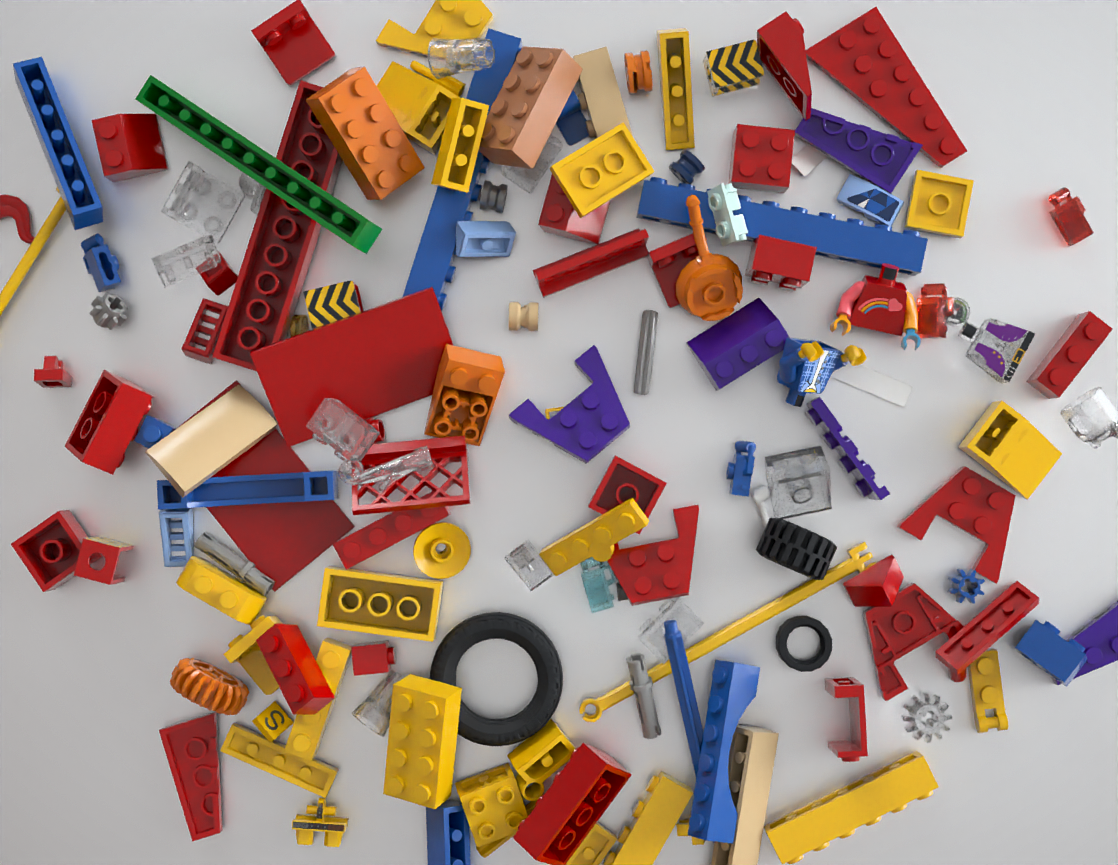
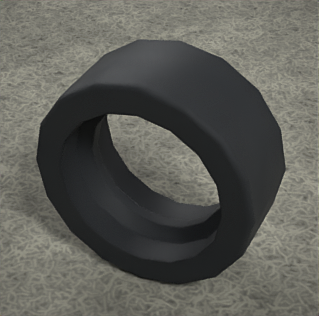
M795 616L786 620L779 627L776 635V650L779 657L790 668L800 672H811L821 668L828 661L832 652V637L829 630L819 620L810 616ZM798 627L812 628L819 635V652L809 660H798L788 651L787 639L789 634Z

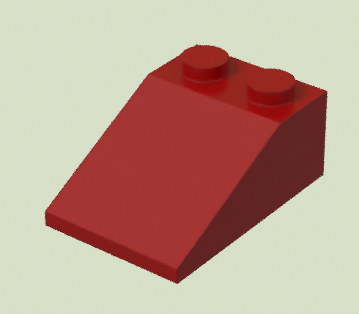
M786 11L757 30V47L763 65L805 121L811 118L812 90L803 37L804 29L799 20L796 18L792 19Z

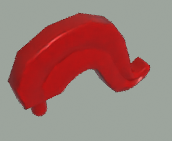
M6 194L0 195V220L12 217L16 222L20 239L25 243L31 244L35 237L32 235V218L28 205L18 197Z

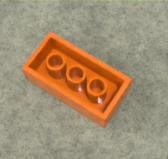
M365 66L348 70L306 99V102L367 200H382L425 168Z

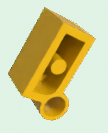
M552 718L537 733L527 738L507 755L515 770L519 773L516 777L519 790L523 797L529 801L537 800L543 795L544 785L542 782L568 762L571 754L576 749Z

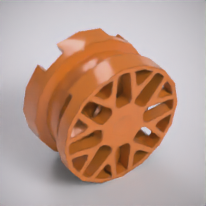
M647 50L640 51L638 55H633L632 52L625 53V73L629 94L637 93V90L642 89L645 92L652 91L653 84L649 52Z

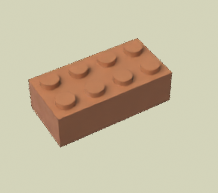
M522 47L518 53L516 61L505 78L503 86L486 118L478 150L493 164L528 169L534 168L583 70L564 49Z

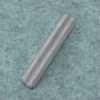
M644 310L642 314L634 393L640 395H647L650 390L658 312L653 310Z

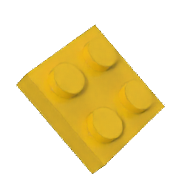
M916 170L904 228L962 238L964 236L974 180Z

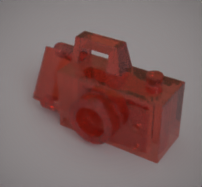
M1066 187L1049 196V202L1055 207L1049 213L1068 247L1094 233L1083 215L1086 209L1078 196L1072 198L1069 189ZM1066 199L1067 202L1063 203L1062 205L1059 204L1060 202Z
M945 283L924 284L921 288V298H917V335H919L920 339L946 338V332L948 331L946 318L954 315V297H947ZM927 295H941V297H927ZM946 301H949V311L946 312Z

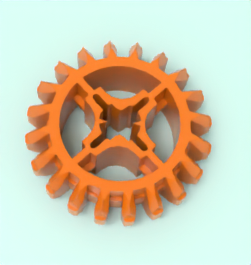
M194 658L180 660L178 665L175 666L170 679V685L182 697L189 699L200 707L219 714L237 715L242 707H244L249 694L248 687L241 680L237 679L236 676L210 663H205L201 660L197 661Z

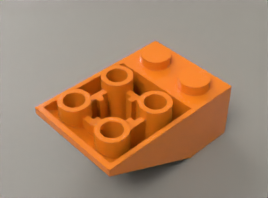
M446 344L437 371L424 435L438 438L465 435L466 444L480 446L505 374L500 356Z

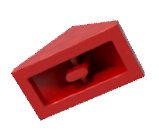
M891 554L844 582L843 586L855 607H892L904 576L895 557Z

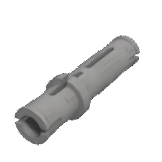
M207 532L201 534L195 542V548L204 552L211 559L232 572L240 583L245 582L262 596L268 594L272 589L275 581L255 568L256 564L242 559Z
M635 653L630 655L631 657L628 656L626 658L631 678L629 685L635 694L643 737L653 739L657 735H661L651 689L653 682L647 673L645 656L641 653Z

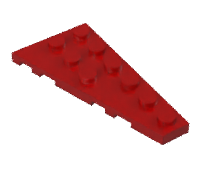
M877 7L869 10L806 50V57L809 61L812 60L822 68L826 75L832 76L854 98L876 116L888 122L892 126L891 128L898 134L901 133L911 142L922 144L923 146L919 151L940 168L967 152V149Z

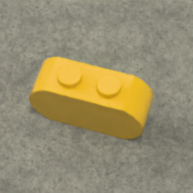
M196 556L190 557L176 581L177 585L186 592L231 618L248 625L255 621L267 600L266 596H262L245 582L240 583L235 576Z

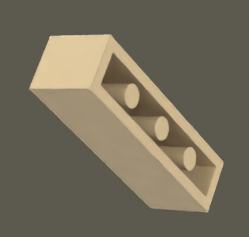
M607 46L573 56L574 61L583 69L577 80L582 93L577 94L581 110L587 109L589 120L585 121L589 137H595L596 139L623 122L632 135Z

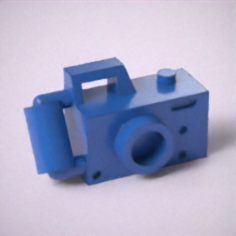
M97 233L82 241L81 247L85 253L83 261L88 274H92L98 292L115 289L121 283L117 272L119 270L117 257L114 254L111 255L108 245L104 244L103 237Z
M737 441L733 463L728 462L726 479L731 480L729 494L749 497L755 456L753 455L756 450V444L750 441ZM742 452L748 453V456H747V455H741V453H742Z

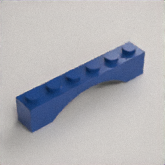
M337 470L210 477L183 498L168 480H157L158 510L339 499Z
M715 660L691 817L689 819V836L706 841L732 844L734 842L738 813L729 787V751L737 724L747 706L756 697L760 667Z

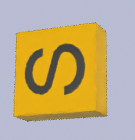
M276 701L252 720L254 725L270 743L294 723Z

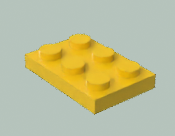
M624 122L549 168L580 218L655 172Z

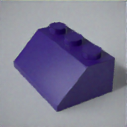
M757 298L686 342L715 390L718 391L784 350L786 339L790 337L774 313L760 298Z

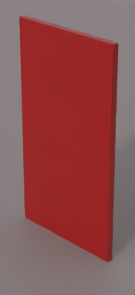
M429 287L250 352V355L286 445L290 447L431 396L446 344L453 345L434 289Z
M237 380L233 382L230 386H228L224 391H222L219 395H217L214 399H212L209 403H207L204 407L197 411L188 420H190L192 417L197 415L199 412L204 410L206 407L211 405L213 402L218 400L220 397L225 395L227 392L232 390L237 385L241 386V384ZM275 428L274 431L212 477L311 471L291 446L287 447L283 436ZM334 500L206 507L247 559L256 564L255 568L275 581L272 587L274 592L355 527Z

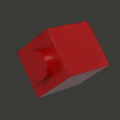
M389 640L356 643L351 646L354 676L387 673L392 669L391 665L396 664L394 647H389Z

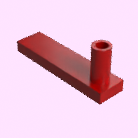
M1016 581L936 650L935 657L948 667L949 678L954 682L964 681L966 678V668L1039 604V597Z

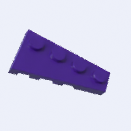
M817 397L808 402L806 405L809 410L806 413L815 426L818 424L825 432L822 435L825 443L831 450L834 448L841 456L838 459L841 467L847 474L850 472L857 480L854 485L863 498L867 496L872 500H882L890 495L885 486L879 488L874 482V475L876 473L871 466L866 464L864 460H858L856 457L859 455L858 448L846 435L844 437L841 436L839 432L843 430L842 426L823 400Z
M1118 601L1108 608L1109 610L1098 619L1092 620L1086 625V628L1075 636L1072 635L1070 637L1085 648L1083 653L1086 654L1088 659L1073 679L1118 660ZM1052 677L1054 684H1062Z

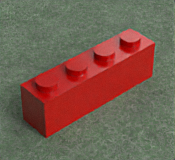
M432 491L420 498H430L435 492ZM448 506L394 511L333 543V546L347 570L451 515Z

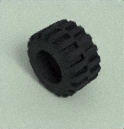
M780 518L769 519L756 548V551L762 557L815 580L824 579L837 550V546L831 540Z

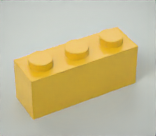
M452 98L431 184L468 193L489 105L465 98Z

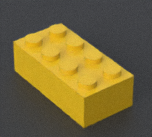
M328 566L324 570L317 626L433 642L437 633L443 581L357 569L346 570L342 567Z
M412 674L393 684L383 794L431 809L438 808L451 797L462 688Z

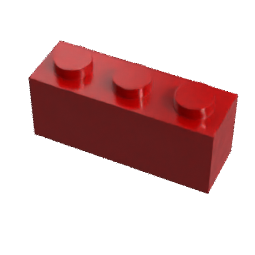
M1091 311L1078 314L1026 382L1048 399L1060 398L1112 331V328Z
M275 623L256 640L293 715H315L335 699L298 625Z

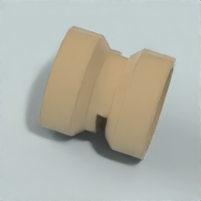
M510 302L509 330L518 331L523 326V328H527L529 331H538L539 303L530 302L521 307L519 302Z

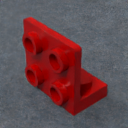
M296 0L251 30L288 86L293 85L335 57V52L310 17L301 0Z
M693 233L652 250L647 255L669 308L680 305L676 296V281L681 270L690 261L696 259V256H699Z

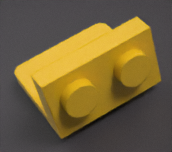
M276 615L260 616L250 625L252 630L245 636L240 634L228 644L230 649L223 654L230 663L239 662L266 695L273 694L280 687L256 640L275 623L283 624Z

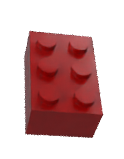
M103 370L64 447L81 462L113 475L116 468L122 465L125 458L124 452L129 443L135 439L142 417L148 414L153 396L135 383L107 370Z

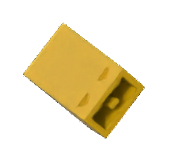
M392 61L377 84V88L406 137L435 155L441 145L452 98L460 97L438 83Z
M1002 400L991 403L958 446V448L1026 500L1029 499L1062 455L1025 417Z

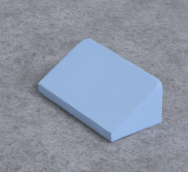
M457 221L456 255L457 257H509L516 231L507 221Z

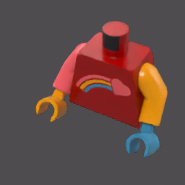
M883 263L879 277L865 275L862 281L855 282L844 292L836 313L838 319L830 325L831 332L836 330L837 323L843 326L842 336L850 331L851 325L902 336L904 332L906 335L901 341L902 349L905 350L907 347L906 340L912 339L915 342V350H917L921 343L919 335L916 334L918 331V311L913 295L907 291L905 284L896 282L899 267Z

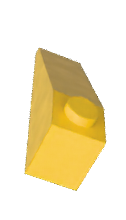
M686 28L656 30L666 150L695 148L689 31Z

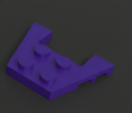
M595 345L574 361L577 368L587 377L592 385L550 419H546L536 406L527 399L509 414V419L512 422L520 424L531 430L533 434L552 442L554 446L585 464L630 428L629 420Z

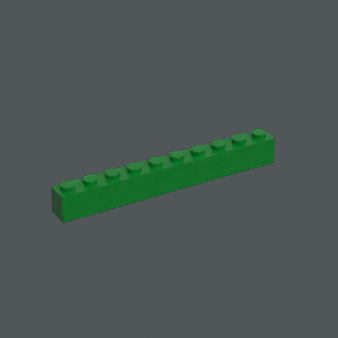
M152 75L149 76L135 100L363 253H368L383 230Z

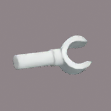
M760 484L752 489L751 497L759 509L763 526H766L769 519L763 502L771 498L767 488Z

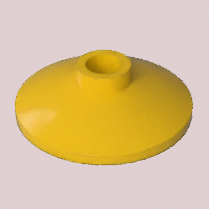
M446 522L435 523L422 530L417 536L413 547V556L418 568L424 574L437 579H445L458 574L467 565L471 554L470 541L465 532L458 526ZM438 544H445L446 547L443 551H436Z

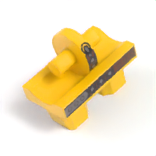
M319 798L318 806L307 805L306 810L307 814H316L317 816L297 814L296 819L292 820V829L296 830L298 845H313L315 831L325 832L324 846L339 847L343 834L348 827L349 818L325 816H336V807H327L326 798Z

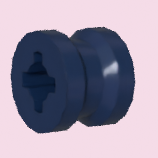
M684 149L680 153V159L677 162H672L669 169L681 182L692 184L694 181L693 177L698 173H702L705 167L695 155Z

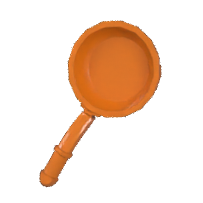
M690 195L686 200V206L688 207L690 217L689 225L692 226L699 256H696V259L690 261L681 270L676 281V296L681 307L688 313L701 317L706 321L721 320L735 310L733 307L737 302L740 304L743 294L742 275L738 265L729 257L709 253L703 229L704 221L701 218L700 200L696 195Z

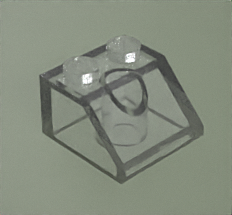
M821 446L764 457L766 480L775 518L786 519L832 509L830 468Z

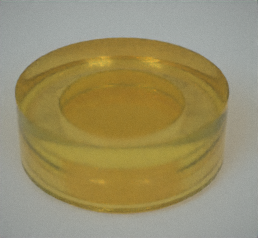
M295 314L292 317L290 337L309 330L307 315Z

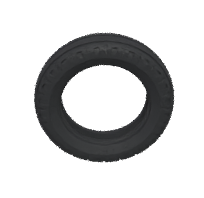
M502 612L479 614L461 622L444 637L433 657L430 679L456 686V670L461 657L469 648L481 641L505 639L522 647L535 664L538 684L532 700L521 712L504 719H490L470 710L462 699L460 702L458 735L471 742L486 746L512 745L533 736L545 726L554 714L560 701L563 687L561 661L549 637L529 620Z

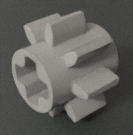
M106 292L103 297L97 296L91 303L94 308L90 315L93 316V320L98 326L108 327L109 330H112L115 325L121 326L127 319L124 313L128 310V307L125 306L123 299L117 295Z

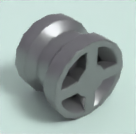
M485 180L480 199V209L493 208L496 212L503 213L508 185L501 184L496 186L491 181Z

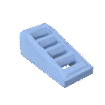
M192 508L160 510L159 519L164 566L185 567L190 557L194 556ZM171 518H182V520H171ZM171 528H183V532H171ZM171 540H184V544H171ZM172 551H185L186 555L172 556Z

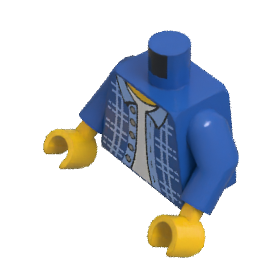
M787 337L782 358L779 361L777 375L778 382L790 388L785 401L793 406L801 407L806 393L821 394L824 391L831 374L835 370L846 366L847 361L852 366H858L867 357L861 348H857L854 345L847 346L843 354L842 351L821 341Z

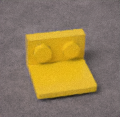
M509 763L455 783L477 847L515 834L518 831L519 824L528 817L517 781Z

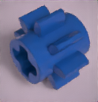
M957 569L958 575L955 578L948 577V580L952 582V588L947 592L957 594L956 602L962 603L966 597L969 603L974 604L975 596L978 594L984 595V592L980 590V584H983L985 580L975 578L976 570L970 569L966 575L963 569ZM965 581L971 583L967 587V591L961 590V587L965 585Z

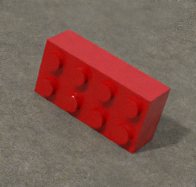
M582 743L580 747L573 751L570 761L564 769L556 774L553 784L547 792L539 797L530 815L519 824L518 831L513 836V839L537 861L550 865H566L632 774L608 753Z

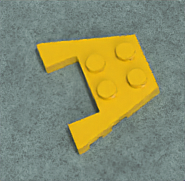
M436 0L415 34L389 19L377 37L376 43L383 47L389 46L398 48L401 51L415 52L427 55L430 58L464 65L492 20L493 14L481 0Z

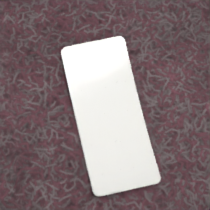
M807 144L792 157V164L803 176H807L827 155L812 145Z

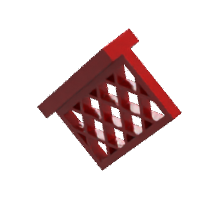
M639 228L533 270L543 298L647 257L649 252L646 243L649 236L646 229L641 231Z
M465 435L350 447L353 515L470 504L468 449ZM461 462L462 466L454 474L444 468L448 463ZM421 465L433 467L425 477L415 471ZM391 468H402L405 470L396 480L386 474ZM372 470L376 473L367 482L359 478V471ZM439 472L448 478L440 488L430 482ZM412 475L420 482L413 489L408 490L401 484ZM383 478L390 485L382 493H379L372 486ZM455 483L463 489V495L450 496L445 491ZM424 486L435 492L427 499H421L416 494ZM396 488L405 494L400 501L392 502L387 499ZM367 491L376 497L371 504L359 505V499Z

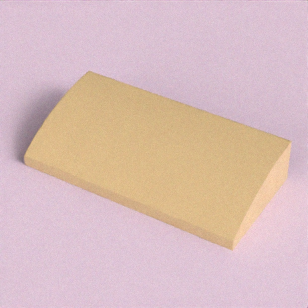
M237 385L146 450L145 453L183 498L274 431L278 423L242 386Z

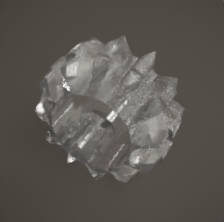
M922 692L921 701L917 696H911L914 704L910 706L905 703L903 708L909 711V714L901 715V720L908 722L904 727L905 731L908 733L913 732L912 737L916 740L921 739L923 736L924 741L927 743L931 742L932 734L937 739H942V734L939 730L941 728L945 731L950 730V727L944 723V721L952 719L951 714L944 713L949 705L946 702L940 703V696L936 694L930 698L927 692ZM928 712L932 716L931 718H927L925 723L921 720V717H925Z

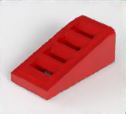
M205 298L202 299L181 348L185 356L212 364L214 359L212 356L228 306ZM206 311H210L220 316L217 319L205 314ZM206 322L215 325V328L211 329L202 326V323ZM202 333L210 336V339L206 340L198 337V335ZM195 344L206 347L205 351L195 348Z

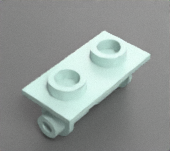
M722 183L707 191L708 204L714 215L716 233L720 238L722 247L733 242L746 241L748 230L743 214L734 216L732 212L741 209L737 189L733 188L732 183L726 185Z

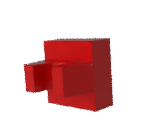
M45 356L43 369H34V381L43 388L71 387L72 376L63 369V361L58 360L57 356Z

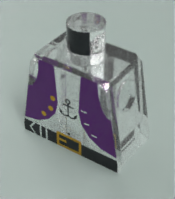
M990 318L984 320L980 328L966 321L958 336L971 343L965 356L997 382L1003 384L1010 382L1035 333Z

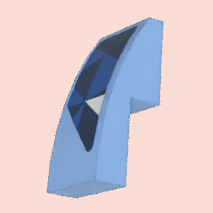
M851 174L848 176L837 197L838 203L864 213V216L868 219L891 227L904 204V201L889 192Z

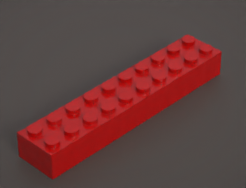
M300 80L276 158L332 195L343 160L306 102L307 98L323 87ZM267 188L212 356L213 358L254 371L257 370L250 352L287 338L322 227L315 220Z

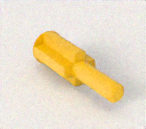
M415 60L411 62V69L428 77L458 97L463 94L466 86L465 83L441 70L436 73Z

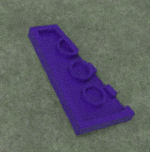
M811 108V118L807 121L803 118L795 130L797 137L890 194L923 146L916 142L900 139L892 134L873 130L861 124L858 125L845 121L843 118Z

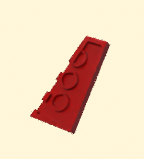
M213 712L159 730L192 842L221 833L223 830L217 712Z

